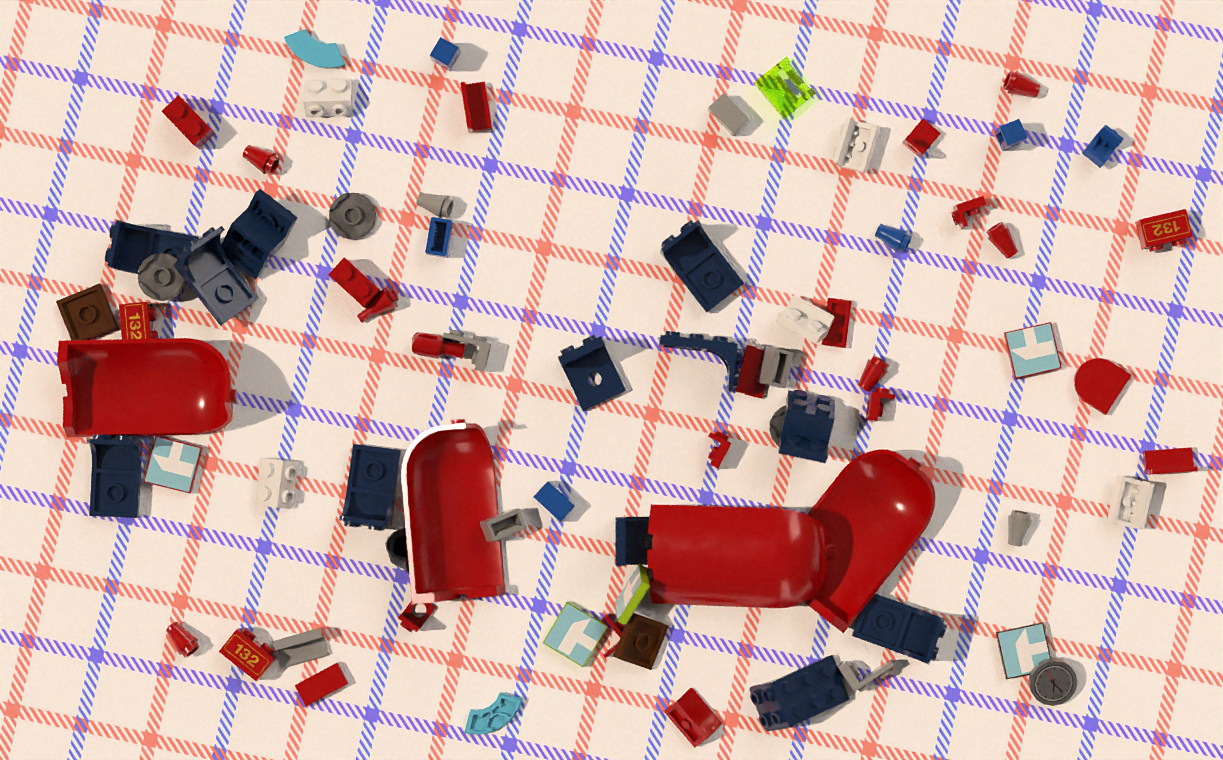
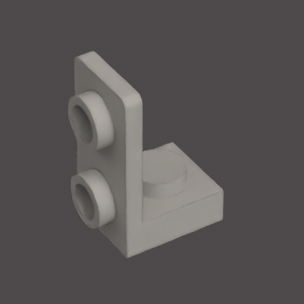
M450 329L449 333L444 332L443 338L479 346V351L474 350L471 364L475 365V370L485 372L491 344L487 343V338L473 335V339L463 337L464 332Z
M888 660L858 680L856 677L860 674L853 663L848 665L847 662L843 661L837 665L839 671L854 692L866 690L872 685L870 681L876 677L884 678L892 672L890 668L894 666L893 662Z

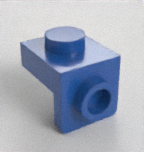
M1104 125L1093 137L1082 154L1101 168L1124 139L1115 130Z

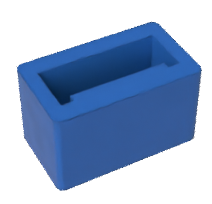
M440 37L429 56L432 62L451 71L461 52L458 46Z
M1020 119L999 126L994 131L1002 151L1018 145L1027 139Z
M431 217L425 250L427 255L448 258L453 230L452 220Z
M549 481L533 496L560 522L575 507Z

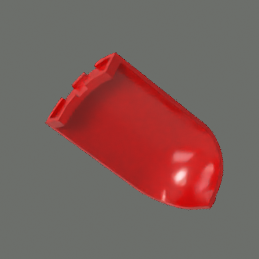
M192 338L60 340L58 342L57 365L61 384H66L67 396H63L62 426L67 437H93V434L112 436L198 435L220 430L232 421L233 404H237V390L232 389L228 364L215 347L204 341Z
M465 419L451 420V425L430 428L421 433L410 444L405 453L401 470L412 604L460 599L461 594H466V599L504 595L506 593L501 539L488 542L480 525L481 521L499 514L494 459L487 435L480 425L465 423Z
M873 450L852 460L840 472L807 514L825 527L829 537V544L834 546L833 559H829L828 572L823 585L816 594L804 603L843 634L920 538L933 515L935 489L930 478L920 470L922 465L913 457L906 459L892 450Z
M651 504L648 534L652 535V549H648V568H652L653 580L649 579L652 604L788 608L796 606L810 599L821 588L827 576L829 559H833L834 546L829 544V537L825 527L811 516L794 510Z

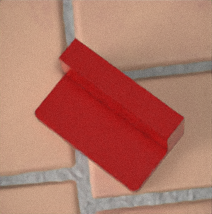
M485 81L471 84L460 82L468 132L492 130Z
M746 345L739 372L738 387L735 388L736 393L760 399L763 398L766 385L758 383L757 380L765 350Z
M1192 447L1143 451L1145 475L1198 471V466H1194Z
M689 688L678 700L663 711L694 748L707 740L722 724L693 688Z

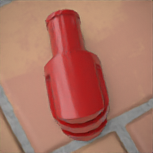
M417 332L412 337V352L414 354L438 359L441 355L463 359L465 344L444 341L442 335Z

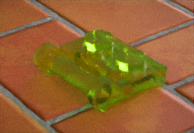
M787 56L754 82L755 86L783 120L817 94L813 88L810 89L791 66V61ZM781 70L786 73L803 94L801 97L797 98L778 73Z

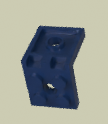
M595 334L583 339V345L577 348L571 345L560 351L561 355L558 356V360L583 411L626 391L602 337L596 338ZM596 372L600 374L601 383L599 385L591 386L588 383L587 378L590 373Z
M616 517V566L648 565V549H652V547H645L642 544V538L648 534L649 517Z

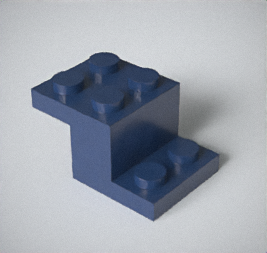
M259 189L254 194L248 208L231 223L221 244L223 251L230 261L256 280L262 274L267 262L284 246L298 217L270 195Z
M788 390L786 409L779 433L778 454L826 464L828 444L835 420V400L826 395H810L803 390Z

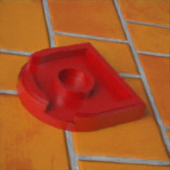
M1094 358L1082 363L1078 367L1074 375V387L1077 396L1083 402L1106 415L1131 377V374L1109 360Z

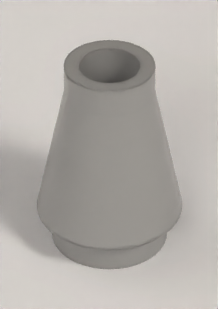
M424 192L419 193L416 205L439 218H448L454 201L449 199L447 195Z
M1012 510L1011 515H1008L1007 543L1009 545L1022 546L1023 539L1032 521L1030 513Z

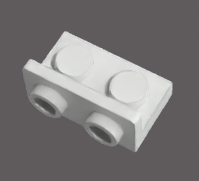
M793 295L787 308L778 313L775 322L817 344L827 336L834 316Z

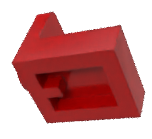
M984 196L955 205L953 207L954 211L951 212L954 224L959 225L960 229L966 228L968 224L964 213H967L968 217L981 213V208L986 205Z
M876 388L875 392H869L866 421L876 422L878 417H882L884 403H880V399L895 400V395L890 394V389Z
M716 430L715 434L710 432L708 437L720 443L719 447L714 445L708 459L712 460L711 466L719 469L731 442L727 441L729 436Z

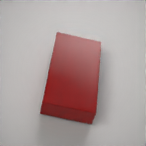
M835 298L827 299L826 312L833 315L834 320L827 336L822 339L821 345L846 348L852 301Z
M337 662L294 686L305 706H308L347 685L349 682Z

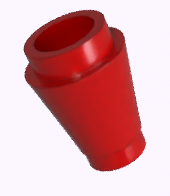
M1010 71L1003 84V89L1007 90L1008 94L1033 98L1038 96L1041 88L1040 84H1037L1018 71Z
M251 145L244 149L242 155L243 158L263 174H273L280 162L276 153Z
M999 222L986 231L988 234L987 239L1006 259L1018 252L1008 225L1005 226L1003 222Z
M873 355L871 360H867L857 385L870 392L888 373L889 364Z
M178 622L172 623L166 629L179 655L187 658L200 647L197 643L198 639L179 625Z

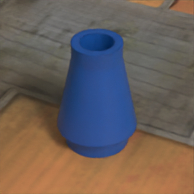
M883 224L879 225L874 235L895 252L900 251L902 253L905 252L912 238L911 235L907 234L908 231Z

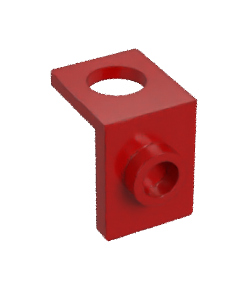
M922 119L902 144L921 158L941 133L925 119Z
M411 600L403 613L398 616V619L401 620L400 625L409 632L413 630L418 632L436 607L431 603H422L426 607V613L422 617H417L412 612L415 604H412Z
M606 614L604 619L615 633L621 637L624 626L617 619L613 621ZM618 642L603 654L605 658L615 651Z

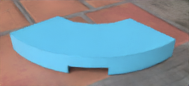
M306 29L284 36L285 42L291 51L299 59L310 65L324 69L345 66L336 42L329 44L318 42L309 35Z
M500 692L496 701L489 707L470 709L464 733L486 734L501 728L515 716L523 698Z

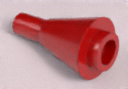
M384 287L368 305L369 307L360 312L357 317L363 323L373 315L398 307L397 301L399 298L391 288L388 290Z

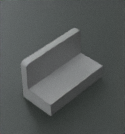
M322 627L273 641L275 651L278 650L282 667L292 666L329 654Z

